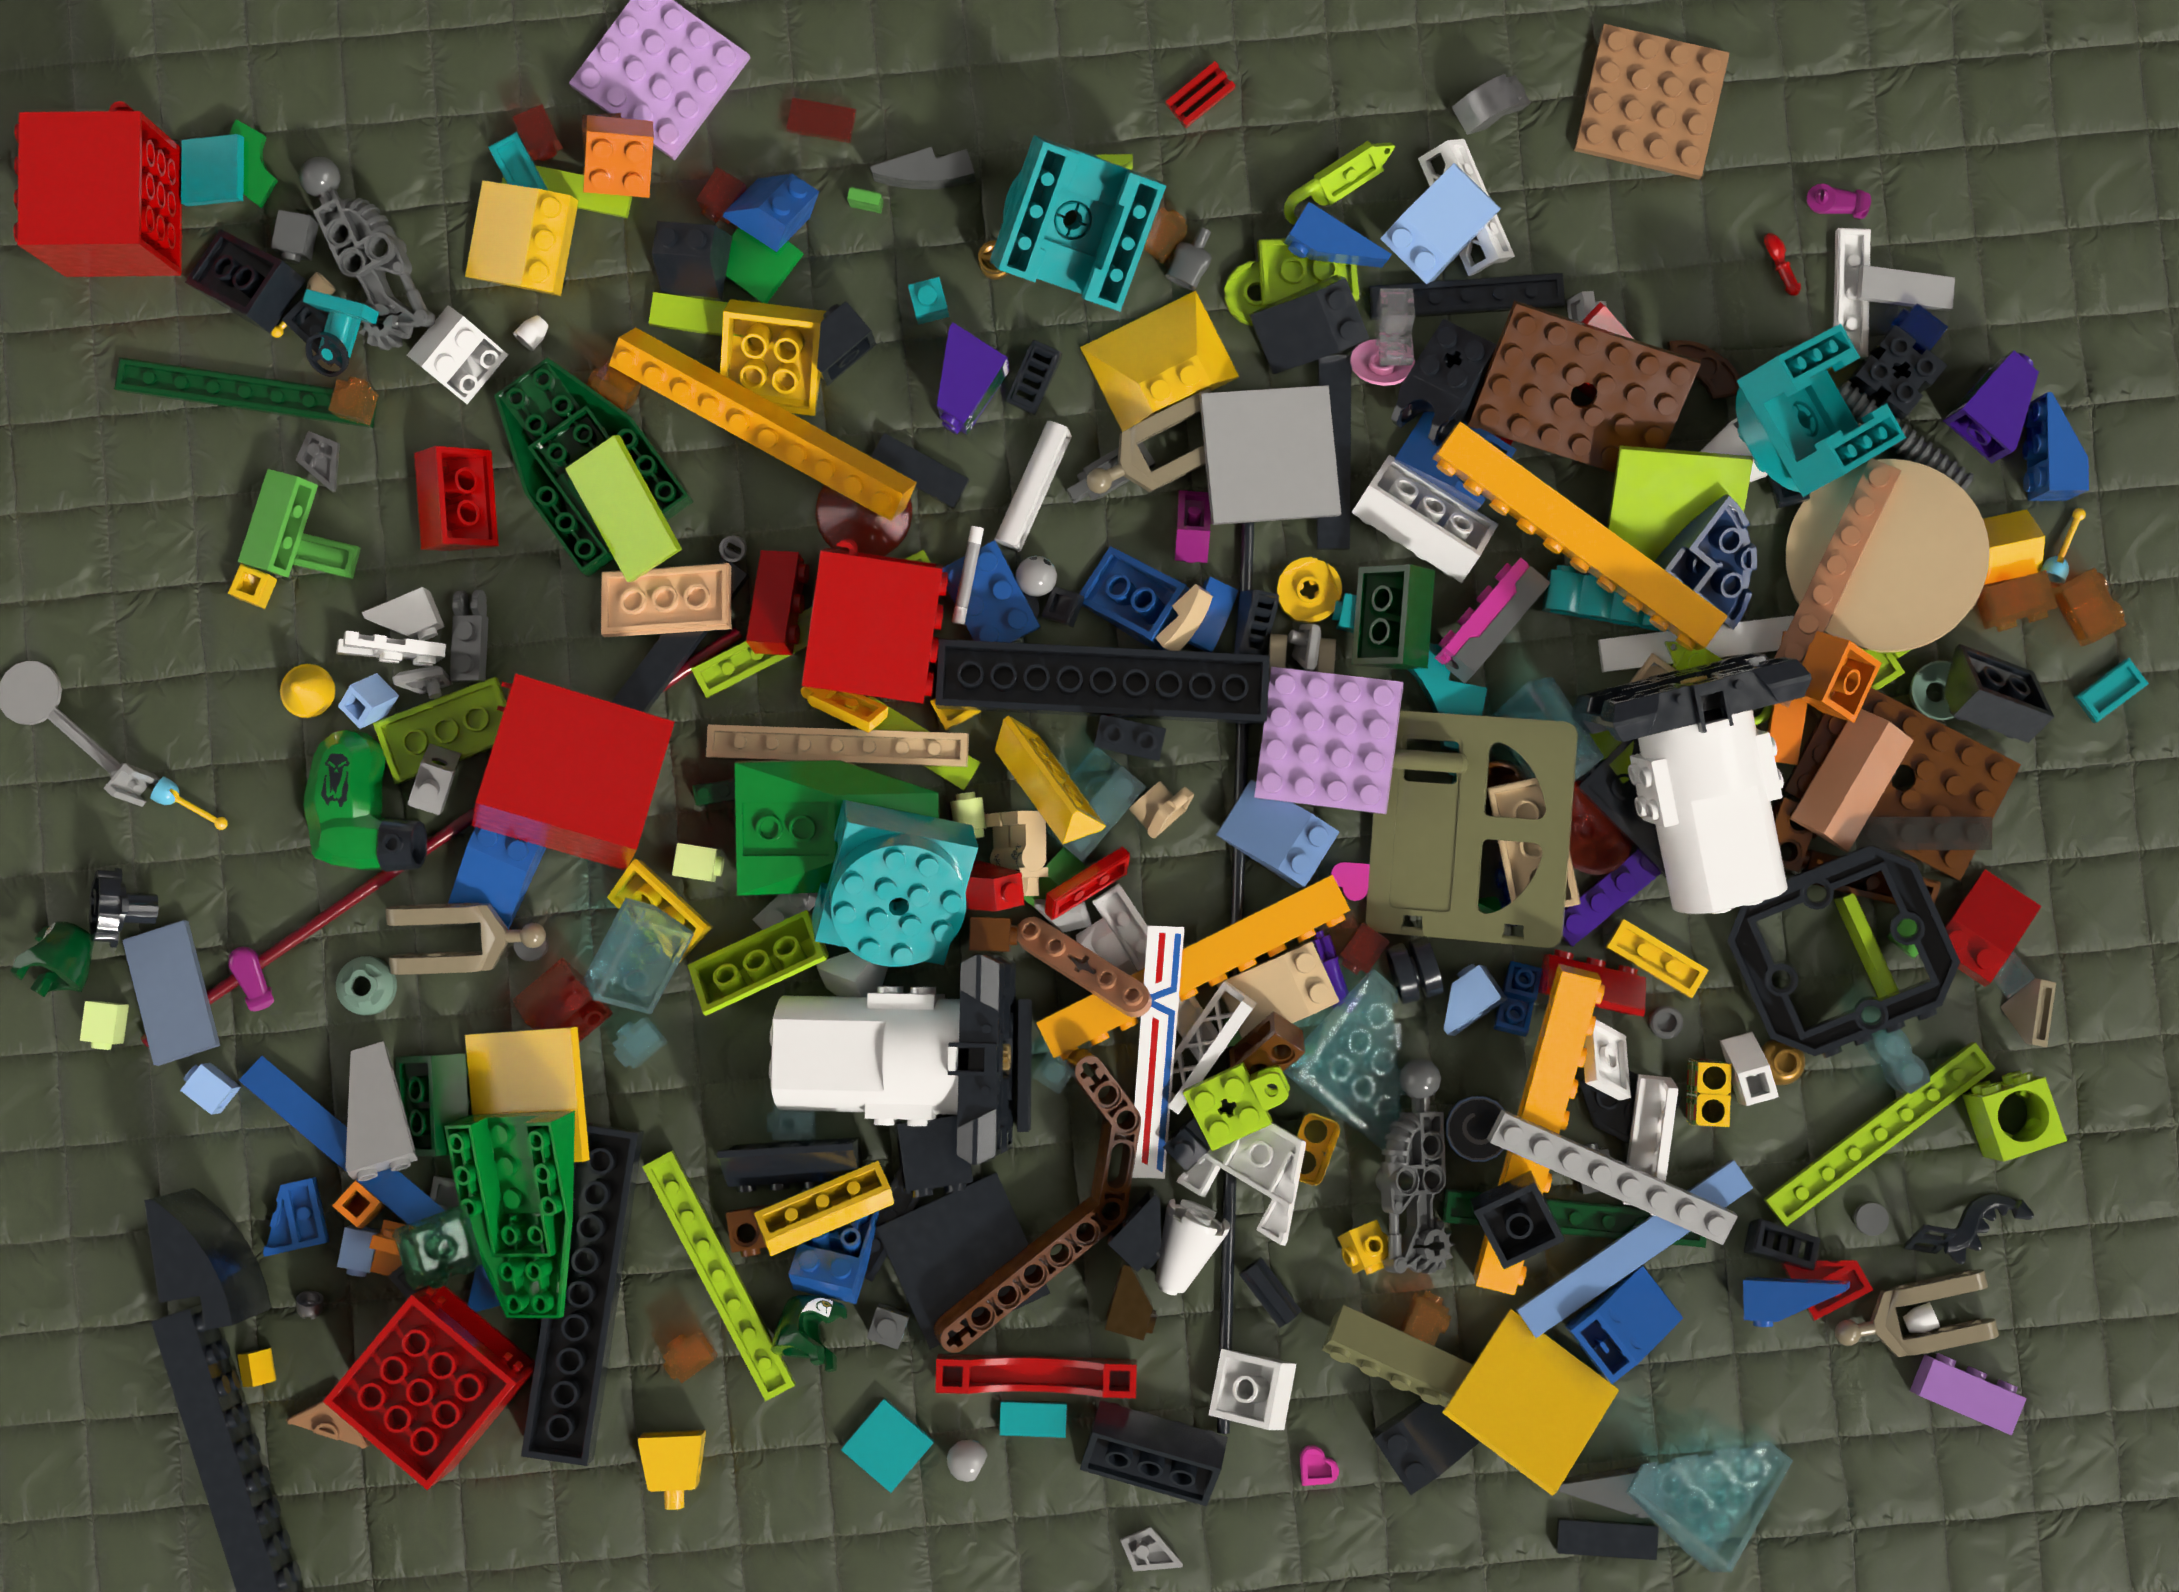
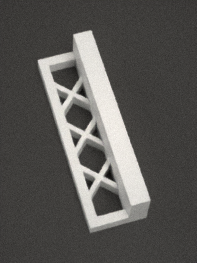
M1464 139L1447 140L1418 158L1429 186L1441 176L1435 173L1431 160L1442 155L1446 164L1444 172L1455 163L1488 195ZM1497 214L1476 235L1477 238L1474 237L1459 253L1468 276L1474 275L1492 264L1506 262L1515 257ZM1473 243L1481 246L1486 259L1477 264L1474 263L1471 257Z
M1227 981L1221 984L1175 1050L1174 1064L1178 1059L1179 1068H1173V1073L1180 1072L1183 1086L1176 1095L1171 1092V1103L1168 1105V1108L1177 1114L1187 1104L1183 1090L1204 1080L1257 1004ZM1226 991L1241 1003L1235 1012L1221 1014L1219 999ZM1215 1006L1216 1015L1208 1016ZM1230 1018L1225 1026H1223L1222 1019ZM1217 1020L1218 1036L1215 1039L1203 1040L1200 1026L1203 1022ZM1196 1034L1197 1041L1190 1042L1193 1036ZM1211 1044V1046L1205 1053L1204 1045ZM1199 1046L1201 1057L1199 1063L1184 1067L1182 1056L1184 1049ZM1186 1071H1192L1190 1076L1186 1078Z
M1638 1074L1626 1164L1666 1181L1678 1087L1671 1077Z

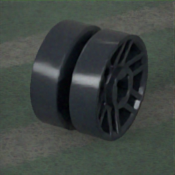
M1427 936L1409 940L1410 954H1408L1403 943L1385 948L1392 980L1402 1005L1419 1000L1418 986H1420L1426 998L1443 993L1440 971Z

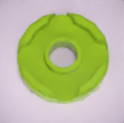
M1248 261L1237 266L1229 275L1224 288L1225 304L1230 314L1239 322L1253 326L1248 314L1266 307L1262 306V300L1253 301L1247 295L1249 287L1253 285L1260 286L1259 262Z

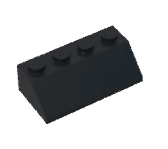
M1100 1400L1080 1470L1207 1506L1222 1470L1228 1437L1211 1430H1202L1185 1425L1179 1421L1167 1420L1148 1412H1140L1122 1407L1117 1403H1108Z

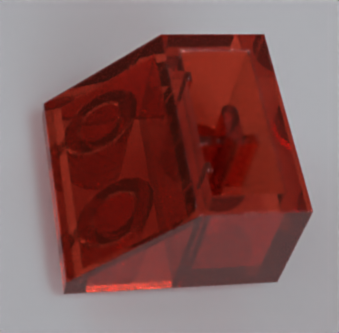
M563 957L513 999L524 1022L533 1030L578 1027L579 1042L613 1015L612 1010L582 974Z

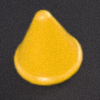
M301 664L292 668L283 678L280 687V697L285 708L293 715L302 718L316 717L324 713L331 706L335 698V683L331 675L324 668L315 664Z

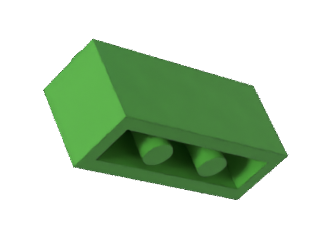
M267 469L238 562L258 570L289 578L318 485L298 476Z

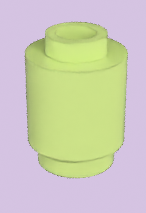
M975 792L956 794V801L950 802L952 820L972 825L976 838L985 837L984 829L987 827L983 798H976Z

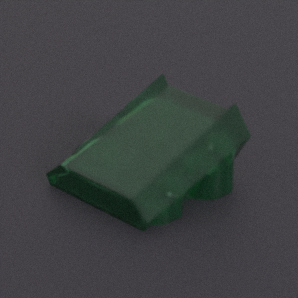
M464 1204L396 1228L392 1235L396 1240L405 1271V1281L413 1290L425 1286L438 1289L446 1285L449 1277L457 1274L466 1275L483 1264L469 1213Z

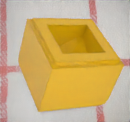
M240 563L228 594L265 609L277 579L270 574Z

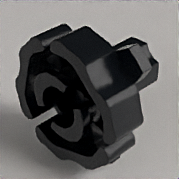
M115 868L114 871L97 870L91 885L88 921L91 941L109 942L110 947L117 948L119 932H121L124 922L156 924L159 909L158 895L126 893L125 884L122 883V868Z

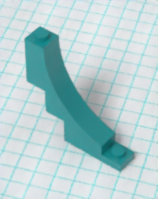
M1345 593L1342 601L1336 600L1332 615L1333 620H1338L1336 629L1354 634L1357 595ZM1430 643L1428 669L1407 670L1420 685L1433 713L1482 716L1487 688L1450 681V671L1444 664L1442 665L1435 659L1442 648L1437 644ZM1440 741L1441 749L1459 753V744L1457 742ZM1448 772V775L1453 776L1452 784H1455L1457 773Z

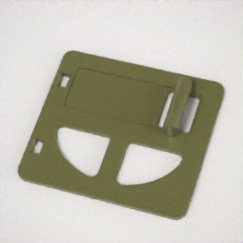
M1400 711L1387 814L1373 813L1366 906V924L1369 929L1380 933L1544 948L1557 946L1562 940L1578 742L1576 727L1572 723L1565 721ZM1408 739L1455 741L1459 744V753L1406 750ZM1500 742L1511 747L1531 767L1539 782L1545 801L1546 813L1541 819L1487 815L1485 806L1489 752L1493 744ZM1405 769L1457 773V781L1455 784L1407 781L1404 778ZM1491 839L1538 844L1543 851L1542 858L1535 875L1526 889L1506 907L1493 913H1483L1478 906L1483 842ZM1405 915L1422 916L1423 928L1403 926ZM1505 924L1523 925L1524 937L1504 935Z

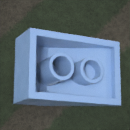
M1453 163L1399 217L1380 239L1428 284L1445 270L1501 208L1462 169Z

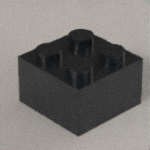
M1528 1171L1471 1199L1474 1213L1503 1269L1509 1268L1565 1241L1561 1228L1532 1171Z

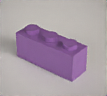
M1937 1353L1936 1358L1924 1354L1910 1388L1911 1392L2012 1435L2027 1399L2016 1394L2018 1387L1998 1379L1996 1385L1985 1380L1987 1377L1986 1373L1970 1366L1967 1367L1966 1372L1955 1367L1956 1360Z

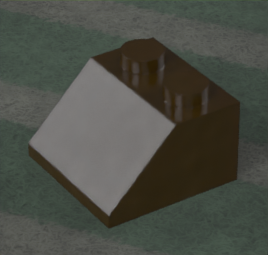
M1122 1259L1105 1318V1330L1144 1341L1146 1333H1153L1157 1319L1156 1310H1153L1152 1300L1138 1274Z

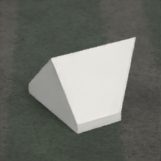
M848 952L816 964L825 987L840 997H867V993H877V986L883 985L888 966L873 964L858 957L853 952Z

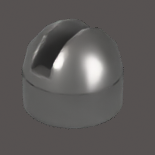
M732 535L721 541L719 552L726 561L736 562L746 555L747 545L741 537ZM730 542L741 548V553L727 547L728 543Z
M316 1291L300 1293L296 1297L298 1315L303 1319L306 1317H311V1320L317 1318L323 1310V1295Z

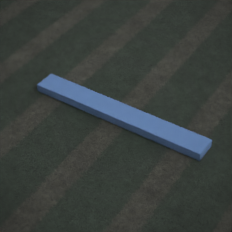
M1731 1160L1687 1191L1722 1207H1727L1753 1189V1187L1736 1162ZM1651 1215L1519 1306L1516 1311L1533 1336L1537 1338L1690 1231L1658 1216Z

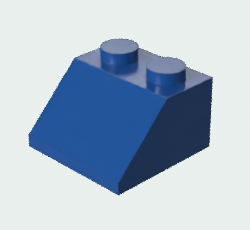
M794 174L758 178L724 212L723 217L777 252L811 217L819 191Z

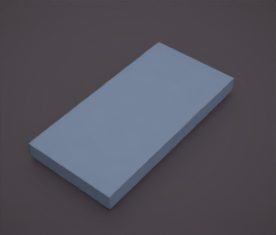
M182 920L122 940L153 1064L160 1066L220 1046L189 921Z

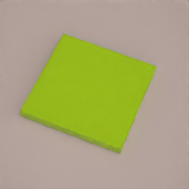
M1619 446L1607 528L1654 562L1670 542L1693 519L1725 494L1729 495L1744 512L1753 458L1752 456Z

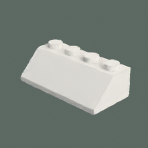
M1391 455L1387 457L1352 511L1362 522L1375 527L1386 534L1390 540L1400 543L1414 552L1418 558L1428 561L1442 570L1446 576L1454 578L1460 583L1463 582L1479 559L1498 526L1496 522L1396 461Z

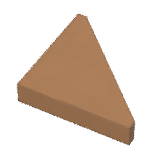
M322 1401L286 1419L288 1424L311 1430L314 1433L335 1440L357 1445L362 1449L370 1445L363 1435Z

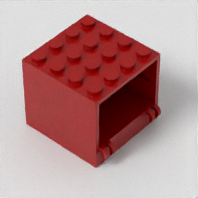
M122 101L114 102L110 106L109 111L19 112V123L15 125L14 130L15 139L19 144L18 156L14 160V169L18 176V189L14 192V204L18 210V222L14 224L13 233L17 245L65 277L181 276L182 148L141 111H135Z
M844 539L836 544L840 547H847L849 551L825 547L820 551L802 686L923 704L924 696L931 697L934 670L928 668L929 662L936 663L939 637H933L934 629L941 630L944 610L943 605L938 604L939 595L946 596L948 573L942 572L943 566L941 564L858 552V545L852 539Z
M438 1281L412 1294L322 1402L428 1490L459 1464L534 1373L535 1361L479 1313L471 1309L467 1303L441 1281Z

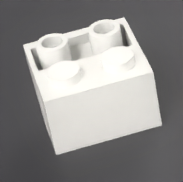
M448 305L435 320L434 325L429 327L407 356L463 402L468 404L508 354L464 316Z

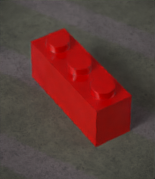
M761 550L746 639V642L755 654L793 655L794 644L799 642L800 628L797 623L799 614L803 613L805 606L802 591L803 585L807 584L809 580V566L804 562L799 552Z

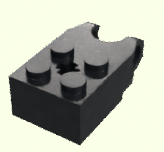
M1443 319L1400 387L1397 404L1391 417L1394 425L1402 428L1406 423L1413 420L1416 415L1422 412H1433L1434 417L1428 438L1432 441L1433 445L1438 447L1444 442L1454 426L1460 421L1464 423L1470 414L1497 344Z

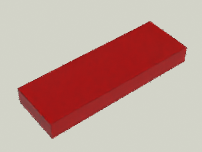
M1122 846L1046 894L1044 913L1051 920L1056 919L1127 875L1130 853Z

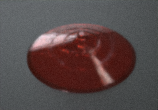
M824 485L816 502V522L823 539L831 548L849 551L847 547H840L836 544L844 539H852L858 545V552L884 556L898 547L909 531L912 521L911 498L905 510L893 521H889Z
M1575 781L1569 848L1572 865L1575 869L1587 874L1601 875L1610 873L1618 869L1626 861L1630 854L1632 843L1576 788L1581 781Z

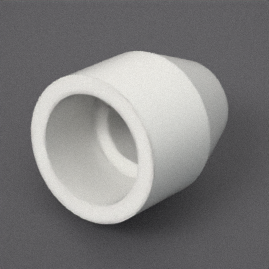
M536 315L525 320L515 330L513 335L523 346L533 351L544 339L549 326L540 316Z
M1930 1302L1914 1307L1903 1316L1909 1333H1926L1940 1328Z

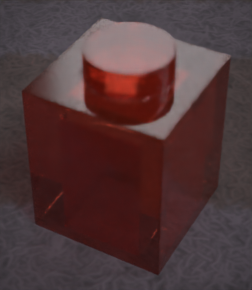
M542 104L513 116L522 141L533 161L537 159L540 161L548 160L554 157L558 150L563 149L550 116Z
M716 167L696 199L702 209L701 214L715 223L720 219L729 224L730 221L725 219L723 214L747 190L745 183Z
M1360 923L1338 954V956L1344 959L1341 965L1355 975H1358L1360 971L1368 974L1390 941L1365 923Z

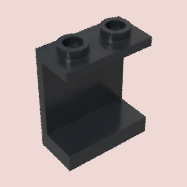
M1101 714L1094 747L1159 761L1166 728Z

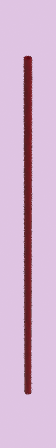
M736 627L732 628L690 657L664 691L692 673V668L712 659L740 640L743 636ZM475 807L428 838L427 855L472 825ZM382 870L260 954L258 958L261 969L405 870L390 872ZM233 974L207 991L210 1005L239 985ZM146 1034L141 1036V1040L149 1048Z

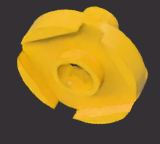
M1304 557L1290 563L1279 577L1276 594L1279 595L1278 603L1281 609L1296 622H1320L1333 613L1336 600L1340 601L1342 582L1339 574L1334 567L1317 558ZM1309 582L1311 586L1316 585L1318 587V591L1314 593L1315 598L1309 599L1307 595H1301L1300 591L1304 589L1303 583Z

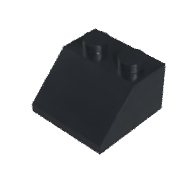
M657 221L652 256L661 293L722 300L733 236L716 225Z
M846 301L840 306L835 304L824 313L823 317L825 319L821 322L817 369L827 386L876 345L872 330Z

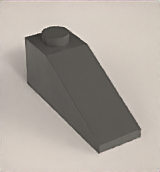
M1652 1464L1566 1477L1558 1489L1559 1492L1630 1515L1635 1514L1636 1518L1655 1516V1511L1664 1510L1658 1470Z

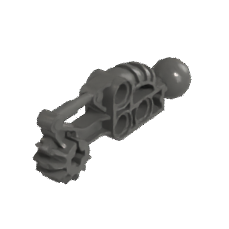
M321 156L307 159L301 165L298 175L300 185L308 194L319 198L322 204L313 212L338 267L344 275L357 278L360 281L368 297L364 304L379 312L376 325L361 321L364 327L359 333L364 337H368L367 343L369 345L378 346L382 350H389L392 347H403L402 338H412L411 335L414 327H432L435 323V315L427 310L419 290L415 288L410 277L412 265L406 254V244L401 238L396 236L393 228L388 225V219L384 215H380V210L376 205L370 204L364 198L353 200L352 198L343 199L339 197L337 190L341 182L339 168L333 161ZM348 229V237H347V239L345 240V239H344V234H345L346 230ZM387 243V244H388V250H387L386 254L384 255L383 250H384L385 244ZM361 258L362 264L360 269L358 270L357 265L359 259ZM385 272L400 276L412 309L395 298L386 279Z
M1417 1058L1404 1065L1399 1077L1402 1090L1407 1096L1412 1098V1112H1399L1398 1122L1395 1121L1390 1124V1133L1384 1137V1140L1387 1141L1386 1148L1382 1150V1155H1385V1162H1381V1168L1376 1174V1185L1381 1192L1382 1210L1389 1214L1388 1257L1384 1260V1268L1387 1272L1403 1273L1406 1271V1268L1417 1273H1436L1437 1270L1446 1268L1445 1260L1453 1258L1449 1249L1455 1245L1449 1241L1452 1231L1444 1228V1222L1440 1221L1438 1217L1433 1216L1434 1196L1444 1188L1446 1182L1444 1113L1431 1111L1430 1097L1439 1089L1441 1076L1439 1069L1432 1061ZM1407 1207V1227L1401 1240V1234H1399V1214ZM1413 1245H1424V1247H1421V1248H1420V1247H1412V1246H1413Z

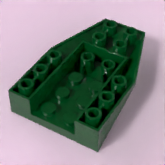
M548 357L494 395L525 495L579 570L587 577H590L611 562L614 557L565 469L566 467L612 436L620 435L667 521L694 502L631 416Z

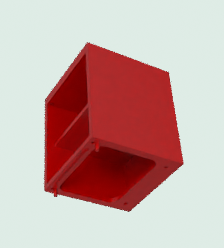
M515 674L513 683L502 681L501 686L509 688L505 707L499 705L497 707V710L502 711L503 715L475 802L472 826L626 870L638 848L675 721L519 674Z

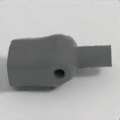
M1200 227L1192 244L1181 242L1177 245L1171 265L1165 274L1168 280L1186 289L1196 290L1201 277L1206 272L1212 259L1210 253L1204 250L1211 234L1208 229Z

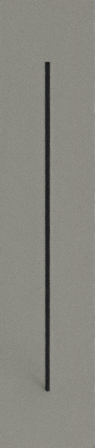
M1254 522L1241 523L1239 597L1240 591L1252 590ZM1248 641L1247 647H1251L1250 641ZM1236 723L1234 805L1247 786L1249 724ZM1233 846L1230 925L1244 919L1245 854ZM1238 967L1229 971V978L1241 973ZM1228 1046V1048H1227V1068H1226V1070L1229 1069V1068H1231V1066H1230V1053H1229V1050H1230L1233 1046ZM1225 1170L1222 1221L1225 1218L1230 1223V1229L1222 1241L1219 1358L1221 1349L1232 1351L1237 1177ZM1217 1417V1433L1229 1434L1230 1420Z

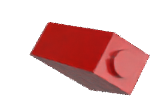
M980 860L974 861L965 892L966 909L1000 911L1025 905L1022 872Z

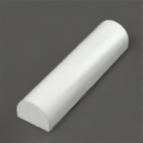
M1047 421L997 532L995 541L1018 552L1022 550L1071 440L1072 435L1068 427L1053 421Z

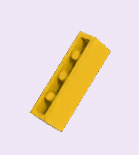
M876 1161L759 1210L754 1215L770 1256H773L894 1204L891 1187L879 1161Z

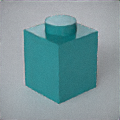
M940 277L908 285L918 325L949 317Z

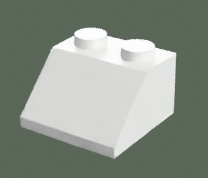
M1221 1349L1209 1415L1266 1430H1284L1296 1364L1270 1357Z

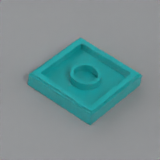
M233 134L182 140L181 204L185 206H198L243 201L244 137Z
M884 1397L844 1444L841 1451L892 1493L935 1440Z

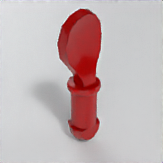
M1768 233L1764 237V243L1775 262V271L1779 273L1786 287L1785 291L1791 296H1796L1800 293L1801 284L1800 282L1798 283L1790 267L1791 263L1785 261L1786 248L1784 242L1774 233Z

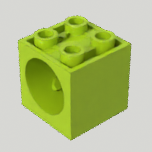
M2014 1071L2002 1075L2003 1081L1992 1084L1990 1081L1980 1082L1971 1087V1092L1962 1094L1982 1156L1985 1158L2005 1162L2067 1141L2046 1077L2034 1076L2032 1072L2022 1073L2021 1071ZM2013 1092H2016L2017 1096L2023 1098L2027 1107L2026 1122L2015 1135L2003 1131L1998 1121L2000 1104Z

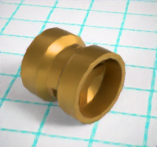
M997 240L984 243L978 253L982 273L987 278L993 280L1004 278L1008 274L998 270L990 262Z

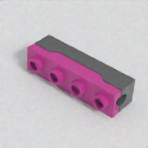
M1521 557L1513 566L1509 563L1504 565L1494 577L1499 581L1494 588L1488 585L1476 598L1480 605L1475 611L1469 607L1457 621L1461 625L1459 630L1454 633L1450 629L1438 643L1442 650L1435 659L1442 665L1444 664L1464 684L1476 673L1550 584L1546 578L1532 566H1529Z

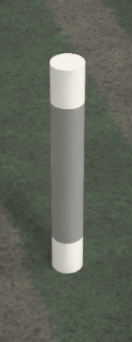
M971 526L952 623L965 625L984 528Z

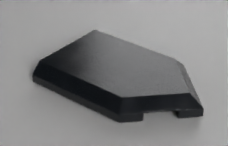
M1629 1070L1631 1098L1620 1101L1586 1084L1585 1079L1579 1081L1593 1126L1629 1144L1638 1074ZM1677 1096L1676 1110L1682 1100L1680 1096Z

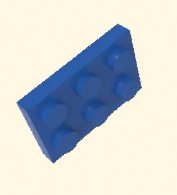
M994 540L979 550L965 624L974 641L1013 643L1041 628L1020 589L998 543ZM965 556L945 566L942 572L948 573L947 590L954 603H956Z

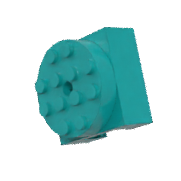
M1034 135L1022 170L1014 179L1007 193L1003 210V224L990 262L1000 271L1032 282H1036V279L1057 285L1082 294V298L1087 301L1120 312L1166 185L1153 177L1108 162L1093 154L1075 150ZM1076 210L1077 218L1075 222L1071 225H1064V218L1060 214L1065 216L1068 211Z
M1841 323L1773 358L1737 380L1739 388L1736 396V414L1739 424L1737 431L1740 439L1746 443L1754 457L1756 467L1761 472H1766L1783 487L1800 492L1803 497L1850 472L1906 438L1887 403L1862 417L1861 419L1864 424L1859 426L1829 375L1827 369L1832 367L1836 372L1861 358Z
M843 800L834 832V841H837L838 849L828 884H820L811 917L815 942L847 947L858 957L881 966L902 967L918 964L923 961L944 965L950 943L959 932L965 917V892L978 851L973 826ZM895 898H904L902 901L892 902Z

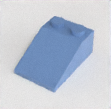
M1250 780L1216 835L1294 887H1306L1338 836L1339 831L1294 803L1255 798L1256 782Z

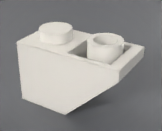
M1753 1032L1720 1040L1725 1061L1732 1064L1731 1081L1738 1104L1749 1106L1779 1097L1770 1065Z

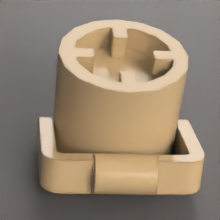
M1159 781L1139 798L1129 810L1147 829L1148 835L1156 838L1186 812L1194 797V793L1184 787L1173 796L1163 783Z

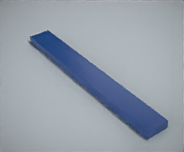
M261 1056L239 1081L347 1173V1127L266 1058ZM390 1168L377 1172V1177L367 1181L355 1179L436 1249L459 1225V1222L399 1171H391Z

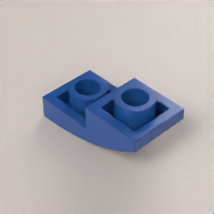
M1209 577L1205 580L1203 589L1210 592L1213 598L1202 623L1187 643L1205 652L1212 653L1228 620L1238 590Z
M1514 961L1509 962L1502 988L1508 999L1498 1006L1494 1024L1495 1030L1523 1037L1527 1036L1533 1005L1537 1000L1542 968Z

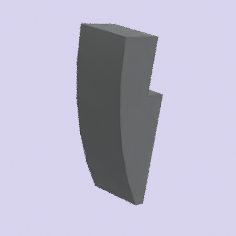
M928 147L870 166L875 182L895 187L942 189L976 182L975 172L967 149L935 158L932 147Z

